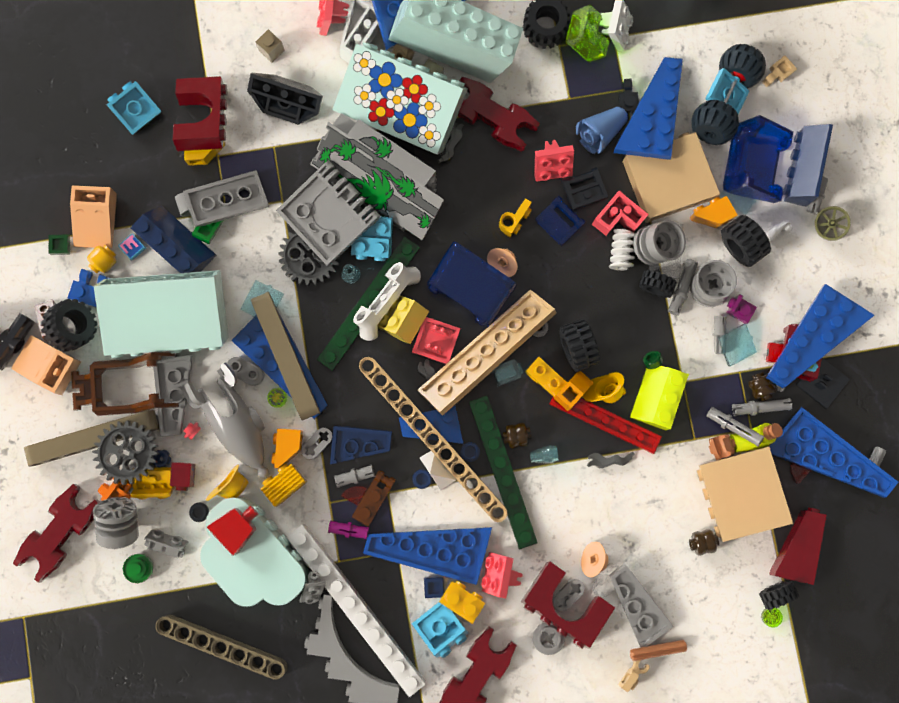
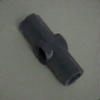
M21 313L18 314L9 329L4 330L0 334V370L2 371L12 356L23 348L24 338L35 324L32 319Z

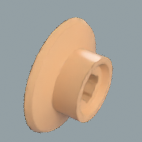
M495 248L487 255L488 265L497 275L508 278L516 274L518 265L512 251Z
M598 542L588 544L581 558L583 573L588 577H594L605 570L608 565V555L604 547Z

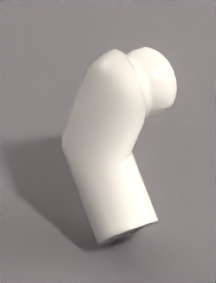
M782 221L773 226L766 233L769 242L782 231L786 234L790 233L793 225L789 221Z

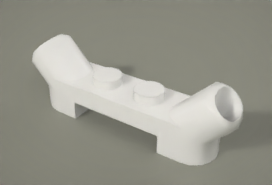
M401 262L394 264L385 275L389 279L388 283L369 308L361 306L353 320L360 327V337L367 341L375 340L378 337V323L388 313L390 307L400 297L405 287L419 283L421 274L416 267H405Z

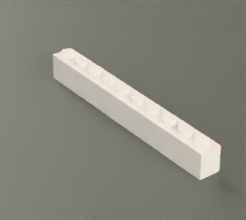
M303 524L287 536V539L310 569L320 575L321 582L326 581L325 588L406 694L411 697L422 688L426 680L309 528Z

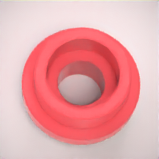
M190 422L183 430L186 433L183 437H188L191 440L201 429L198 426L199 423L195 422L192 424Z

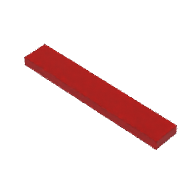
M552 397L549 405L651 454H655L662 436L582 398L569 411L561 406L554 397Z

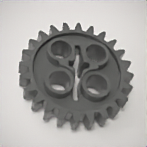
M288 232L290 238H283L286 245H280V248L284 251L278 252L279 256L283 257L279 260V263L285 264L281 269L283 271L288 270L285 275L287 277L292 275V282L298 279L299 285H302L305 281L307 287H309L312 281L317 286V280L324 283V277L331 279L329 272L336 273L333 266L338 267L339 263L334 261L329 267L326 266L296 232L295 234ZM299 243L305 247L309 254L313 255L314 259L321 265V268H318L306 256L305 252L298 246ZM295 251L301 252L300 257L297 259L291 257ZM312 265L313 270L310 273L304 272L305 266Z
M128 420L125 421L124 425L121 421H118L117 427L110 424V431L103 429L105 436H97L101 442L94 443L98 450L92 451V453L98 454V457L94 458L93 461L99 462L95 467L96 469H103L100 475L108 474L106 480L110 481L114 478L115 484H118L121 480L122 485H126L127 481L130 484H134L135 478L138 481H142L141 475L148 477L147 470H154L151 463L158 462L153 457L159 455L158 452L154 451V448H157L159 445L152 443L156 437H149L152 431L146 430L144 432L145 425H141L138 428V422H133L131 426ZM122 435L124 439L123 443L118 446L116 444V439L118 436ZM138 441H141L143 445L140 451L135 450V444ZM123 450H127L129 455L123 454ZM113 454H115L117 456V461L115 464L112 465L110 463V457ZM131 460L136 462V467L133 470H130L128 467Z

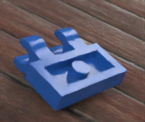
M81 269L79 282L73 280L67 298L71 300L77 299L78 302L83 301L87 305L97 308L94 286L89 285L93 273ZM100 274L97 283H99L103 279L110 278Z

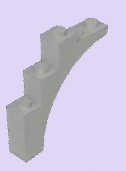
M325 593L324 597H320L318 609L322 611L321 617H317L315 627L319 631H312L310 636H306L304 648L308 649L307 654L331 658L326 662L325 672H328V678L351 681V684H347L346 696H349V702L397 703L400 685L371 675L360 667L346 651L335 626L333 597L330 593Z

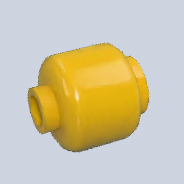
M106 245L103 247L97 246L87 257V260L90 262L88 267L96 273L99 271L107 273L117 262L115 258L117 254Z

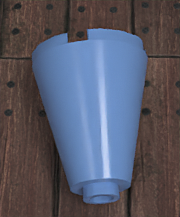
M615 107L579 121L576 125V134H580L582 138L580 143L590 153H601L627 122V112L623 108Z

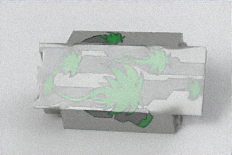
M341 113L333 125L328 122L326 126L328 132L321 138L316 149L319 152L312 159L310 165L319 169L325 162L330 161L335 166L334 169H338L340 172L331 181L332 184L335 185L340 179L345 177L348 181L343 188L351 183L360 193L356 200L363 196L365 198L363 205L366 207L371 205L373 207L372 211L376 210L381 217L393 218L394 226L403 232L408 230L423 240L444 202V199L435 194L437 191L435 189L437 185L436 171L359 119L355 123Z

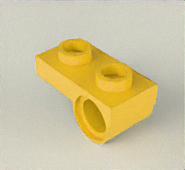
M525 198L515 214L506 212L501 216L499 228L505 235L511 237L513 233L517 234L522 227L520 222L523 218L527 219L532 211L530 209L531 201ZM509 219L513 222V225L505 226L503 221Z
M537 357L526 370V374L533 381L539 383L553 397L567 384L540 357Z

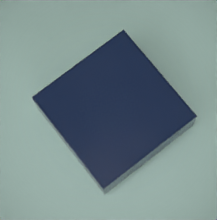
M443 577L424 578L425 598H441L443 596Z

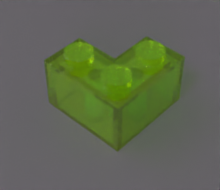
M591 4L573 11L565 41L587 62L606 57L610 42L598 31L602 15Z

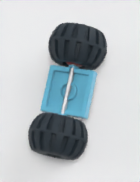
M736 44L728 48L721 56L719 72L705 98L707 101L699 105L694 111L691 120L692 130L694 133H697L701 141L712 145H722L736 135L739 127L738 114L749 93L748 88L758 84L765 74V57L754 46Z

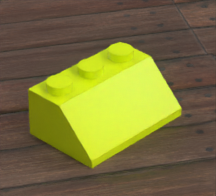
M659 366L656 369L646 368L630 418L663 430H670L689 374Z

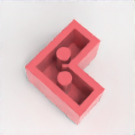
M618 191L595 218L592 225L605 236L609 234L617 223H620L627 230L634 233L649 214L622 192Z

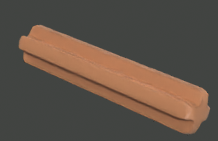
M684 640L635 648L630 650V657L633 661L682 653L687 651V643Z

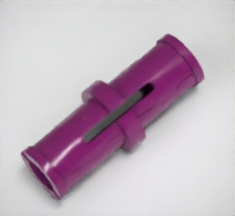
M331 520L328 528V533L345 535V538L351 536L367 540L369 527L352 525L351 522L345 524Z

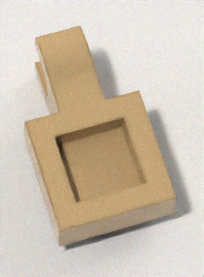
M783 56L769 68L772 73L762 83L768 87L777 78L782 82L793 74L797 68L786 56Z
M641 660L633 662L631 669H628L618 684L627 693L630 689L633 690L637 686L639 674L646 673L650 668L648 664H645L643 668H639L638 664Z

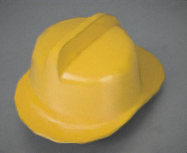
M614 372L591 379L594 383L582 397L590 402L603 400L606 403H615L626 394L623 386V375Z
M239 464L207 496L206 501L215 495L228 499L237 498L242 494L248 485V480L238 471Z

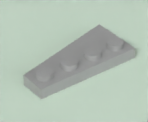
M192 355L164 358L157 361V367H153L156 393L159 394V399H164V403H179L177 408H158L160 437L182 434L187 400L183 389L189 383Z
M625 563L609 575L640 648L649 646L673 627Z

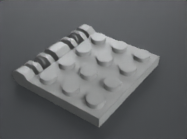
M330 161L325 162L276 210L328 267L381 217L376 210L371 212L373 210L371 205L365 207L359 214L355 211L364 203L365 198L363 196L358 198L351 206L349 205L360 193L351 183L343 188L348 181L345 177L340 179L334 186L330 184L340 173L338 169H334L335 166Z

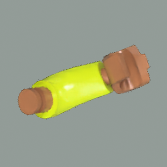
M763 423L752 428V430L764 436L759 447L735 433L730 436L724 434L709 439V449L716 460L733 456L735 452L752 451L767 447L782 435V428L777 423L772 425Z

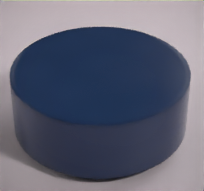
M421 469L414 473L412 481L417 488L425 489L431 484L432 477L428 471Z

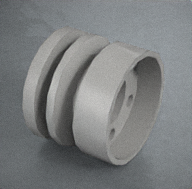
M666 220L639 229L634 237L633 246L639 260L644 264L654 265L678 259L685 250L686 239L682 228L676 222Z
M721 260L706 262L693 276L690 284L692 297L698 304L705 307L721 305L733 293L737 285L736 273L728 263Z
M114 497L105 499L95 505L93 509L96 541L101 547L107 549L124 548L133 544L138 539L137 507L133 500L125 497Z

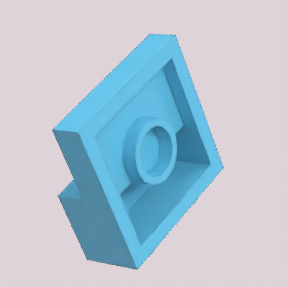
M129 81L122 87L123 92L119 95L114 93L107 99L109 103L106 105L133 135L156 117L161 110L136 81L134 83Z
M380 217L374 225L369 227L351 245V255H356V259L361 260L367 259V256L374 257L376 261H385L386 258H389L392 254L393 218Z
M439 602L412 623L413 627L437 658L440 656L444 658L451 653L450 648L455 644L460 645L467 639L466 635L469 633L453 611Z

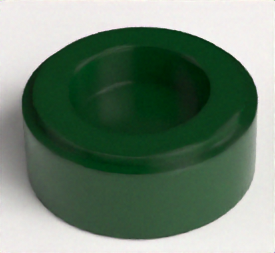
M651 351L643 358V362L648 369H656L664 361L661 353L658 351Z

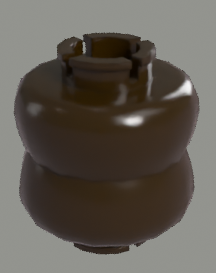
M764 372L753 375V380L748 382L753 397L755 399L761 398V401L772 398V393L777 391L773 382L766 378L767 375L764 376Z
M524 423L507 425L506 432H503V437H507L504 439L505 444L509 443L511 449L527 446L529 444L528 439H532L531 434H528L531 432L530 427L526 428Z
M710 529L703 530L702 532L696 531L692 533L691 539H689V546L691 551H695L698 556L706 553L711 554L717 551L719 538Z

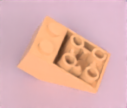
M72 186L70 208L74 247L96 248L97 246L103 247L106 245L112 249L117 193L112 188Z
M30 335L11 369L55 394L63 395L71 381V372L78 369L81 361Z

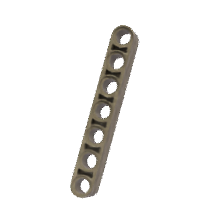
M266 292L252 298L251 302L301 420L303 421L319 414L318 405L270 293Z
M144 411L24 447L28 467L98 448L94 445L96 442H101L97 436H105L103 429L110 431V424L117 427L118 421H121L124 425L125 421L128 420L131 426L133 422H138V428L141 425H145L144 432L146 430H158L159 426L155 411ZM118 436L116 442L124 440L123 436Z
M166 615L156 622V631L163 636L271 679H280L287 671V663L282 658L176 616ZM164 620H168L171 623L169 630L163 627ZM183 627L189 630L188 637L182 635L181 629ZM201 634L208 638L207 644L200 642ZM219 642L225 643L226 651L222 652L218 649ZM237 649L244 651V659H239L236 656ZM258 656L263 659V666L255 664V657ZM273 664H279L282 667V672L279 674L273 671Z

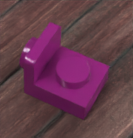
M741 294L735 298L732 297L727 304L729 309L726 313L744 324H748L757 307L742 299L743 295Z

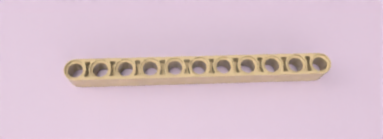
M363 358L359 363V369L488 516L495 522L504 521L507 517V510L500 500L373 358ZM367 360L372 361L374 364V368L369 372L363 369V363ZM384 375L387 378L384 386L377 385V376ZM394 389L400 393V397L396 401L389 398V392ZM403 405H411L413 412L410 415H404L401 410ZM418 419H423L426 422V426L422 430H418L414 426L415 421ZM430 434L438 436L439 440L436 444L428 443L427 438ZM445 448L450 449L452 453L448 459H443L440 455L441 451ZM455 464H463L464 471L462 473H455L453 470ZM475 478L477 485L474 488H469L466 484L468 479ZM482 493L490 494L489 501L481 502L479 499ZM497 507L503 509V513L499 517L493 516V510Z

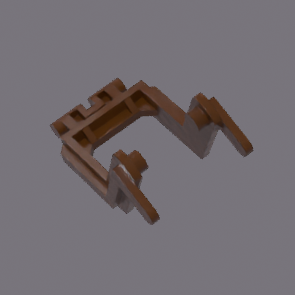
M150 352L133 359L97 361L90 365V374L79 375V371H72V389H80V393H72L73 411L81 410V406L92 405V412L97 416L140 413L155 408L179 407V403H164V399H159L158 393L149 394V400L132 405L107 406L103 402L101 375L106 370L140 368L145 365L147 367H157V361L162 360L161 358L176 357L175 353Z

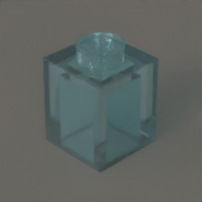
M514 359L498 365L493 370V373L500 387L521 379L523 370L520 363H516Z

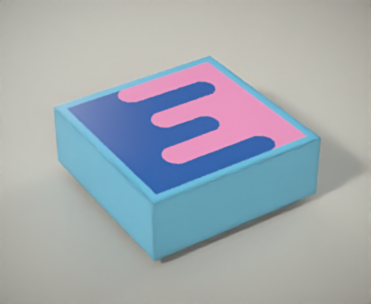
M133 233L118 245L130 260L135 259L146 249Z

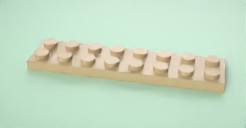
M529 290L418 389V392L443 416L557 313L555 308L532 290Z

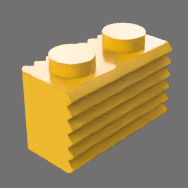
M287 463L277 470L279 472L278 475L274 478L270 476L262 482L264 486L261 488V491L274 507H278L307 483L293 464L289 466Z

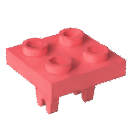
M319 0L318 10H320V14L317 19V27L320 28L319 35L327 36L331 24L345 23L346 19L341 18V16H348V11L344 9H348L349 4L339 0Z
M556 140L552 141V145L545 141V150L535 151L536 182L573 176V145L559 147Z
M426 317L420 327L412 353L447 364L451 359L460 328Z
M489 552L485 561V575L481 582L483 592L499 598H506L508 586L521 585L517 578H521L523 575L512 570L514 558Z

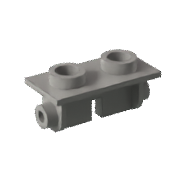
M151 530L144 538L146 540L145 546L148 549L161 553L163 547H166L165 554L175 558L183 557L185 553L183 549L189 542L179 536L165 534L160 530Z
M316 571L308 574V582L305 584L299 600L300 603L312 604L320 600L326 581L321 582L320 575Z

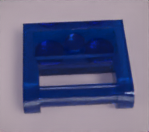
M560 196L556 197L535 218V221L561 246L586 222L583 218L580 219L563 202ZM556 207L575 224L572 228L554 211Z

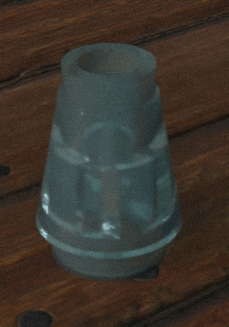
M347 264L341 272L342 279L347 283H355L360 278V270L354 265Z
M548 445L531 451V462L555 463V461H559L557 446Z

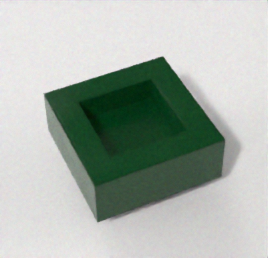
M68 234L49 235L48 254L70 255V236Z

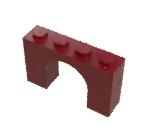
M222 77L176 79L175 94L180 106L206 105L212 108L210 115L200 122L173 125V142L176 150L223 149V141H226L224 125H227L226 114H224V110H227L225 95H228L227 85L223 84Z
M546 562L521 600L525 604L523 608L532 614L534 612L541 616L540 620L549 626L553 624L557 627L556 631L562 636L567 637L568 635L574 639L572 643L581 649L584 647L590 648L615 607L600 596H595L579 619L575 621L562 619L554 610L552 598L555 589L566 572L552 562Z

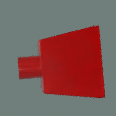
M251 505L243 513L238 508H234L208 525L207 529L234 556L240 552L257 529L251 521L259 513Z

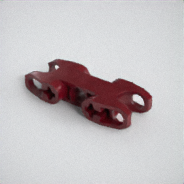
M462 76L459 81L465 83L464 87L468 88L469 97L463 100L457 116L471 125L478 118L495 129L491 134L495 140L507 147L523 152L526 144L517 136L516 131L522 127L537 131L540 123L517 104L512 103L508 109L491 100L494 93L489 87L481 82Z
M72 484L64 493L56 498L48 510L54 516L53 520L42 534L35 530L28 535L21 544L13 561V564L18 567L24 564L30 557H35L39 561V570L34 580L38 583L43 582L64 561L67 553L61 550V547L73 531L78 535H82L94 521L93 509L100 501L94 499L83 510L79 509L75 502L76 496L80 491V486L77 484Z
M488 626L474 641L466 655L473 663L462 681L453 676L445 687L439 703H486L487 698L480 694L481 690L491 675L498 679L503 676L510 665L517 644L511 641L504 650L499 652L493 651L489 647V641L494 629Z

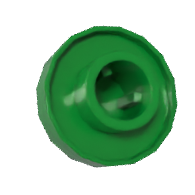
M144 554L131 555L123 564V575L131 583L145 582L152 575L153 563Z

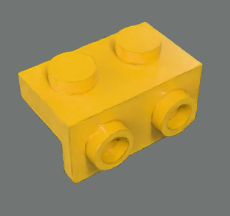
M157 467L154 470L148 469L149 476L141 475L142 481H138L135 478L131 498L143 500L157 497L158 499H165L170 497L174 490V486H170L171 467Z
M451 581L439 603L473 624L485 605L481 601L483 597L475 592L471 594L466 591V586L461 582L456 581L454 583Z

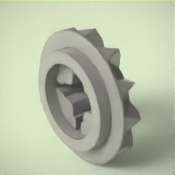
M545 623L538 625L533 633L534 646L545 655L559 652L564 645V636L556 631L557 627L553 624H550V626ZM544 631L548 635L554 634L552 637L554 645L548 641H543L545 639Z

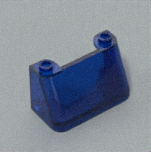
M762 115L740 122L736 135L731 139L723 190L733 195L765 202H781L783 188L778 184H774L779 153L791 146L794 131Z
M453 242L427 282L428 289L436 295L444 293L474 314L476 317L475 321L483 327L485 325L489 327L515 291L517 285L508 276L457 242Z

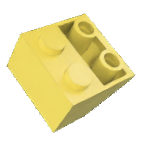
M400 295L390 307L388 313L380 320L378 328L403 342L411 344L429 311L416 301Z

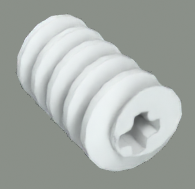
M614 229L613 231L616 234L612 237L614 240L612 247L614 249L611 250L613 256L610 258L612 264L609 265V268L620 271L627 270L628 267L634 266L629 260H633L635 257L629 254L635 252L634 248H631L630 245H633L634 241L631 238H634L636 234L626 229Z

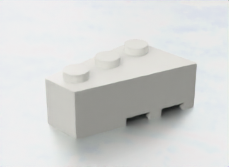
M352 0L340 45V58L347 62H350L356 44L362 45L363 42L371 44L380 30L373 5L364 0Z

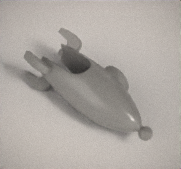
M225 362L217 370L220 375L217 382L233 409V415L230 417L221 416L217 412L202 388L197 390L192 382L187 383L183 392L189 405L196 409L202 407L212 430L227 451L244 464L258 469V476L260 478L268 477L269 470L263 466L264 446L261 431L265 427L256 410L252 406L247 407L239 394L234 390L237 376L232 368Z

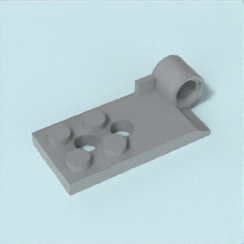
M257 170L188 189L175 196L180 215L182 217L191 216L195 227L205 226L269 207ZM247 190L250 195L247 198H242L239 192ZM229 195L232 200L229 203H223L221 197Z

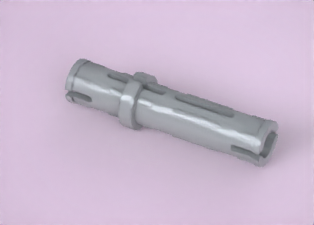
M686 260L677 288L672 295L673 298L668 309L670 314L679 316L682 305L687 300V292L698 266V262L695 260Z
M791 399L760 402L752 400L748 403L733 404L732 411H735L733 416L747 414L755 416L757 413L791 410L792 403L788 404V402H791Z
M711 407L706 416L720 424L723 429H729L759 447L764 439L763 435L732 418V415H726L715 409V407ZM737 428L742 429L743 431L749 433L751 436H749L748 434L742 432L741 430H739V429H737Z

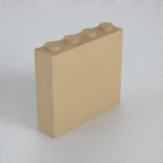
M696 132L681 134L679 138L673 140L670 160L627 155L623 160L638 204L641 209L649 214L645 219L646 223L704 204L720 195Z
M769 447L698 465L699 470L696 471L699 481H703L705 488L702 489L705 500H709L711 505L708 508L711 519H715L717 526L714 527L716 537L721 538L722 542L793 524Z

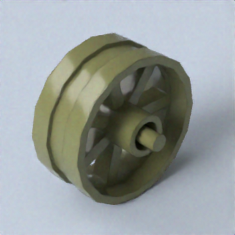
M837 206L822 209L815 219V229L818 235L828 241H837L843 238L851 226L848 213L843 208ZM833 210L832 218L830 219L824 212ZM836 210L844 214V216L837 220L835 219ZM822 215L828 223H818L820 216ZM847 218V227L838 224V222ZM828 226L824 234L819 231L818 227ZM836 227L845 229V232L838 236ZM830 229L834 231V238L826 237Z

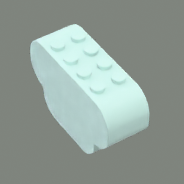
M228 498L218 503L207 516L206 530L210 538L204 543L200 552L203 567L229 598L240 606H253L263 599L273 605H284L290 602L304 590L305 584L308 582L309 569L302 560L303 558L297 550L292 549L287 537L284 534H279L277 531L278 526L271 519H266L264 516L266 513L259 505L256 506L245 498ZM251 505L259 513L251 521L257 529L240 552L232 556L207 529V526L234 508H238L243 513Z

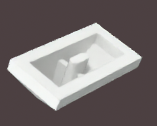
M432 451L420 457L440 491L457 480Z

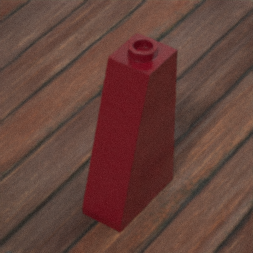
M808 507V511H800L769 575L814 585L827 515L820 514L819 509Z

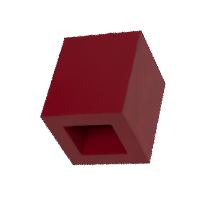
M172 462L170 486H176L178 491H188V487H194L196 464Z

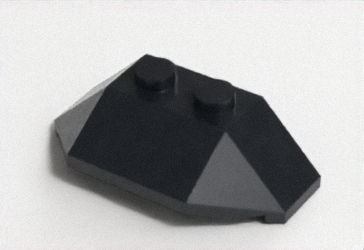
M250 73L247 92L252 96L264 114L297 125L319 114L323 95L311 86L278 75Z

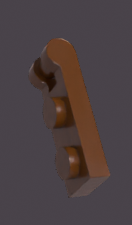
M379 470L352 518L369 527L396 479L387 477L383 471ZM380 481L386 484L384 490L377 486Z

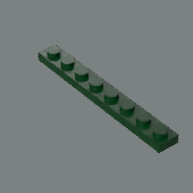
M406 237L402 239L320 354L317 361L334 371L360 334V327L353 320L355 314L361 306L369 308L388 283L389 279L385 275L394 264L401 262L405 267H408L420 250L418 245Z
M488 396L469 401L498 490L507 510V516L518 548L520 550L537 544L538 542Z

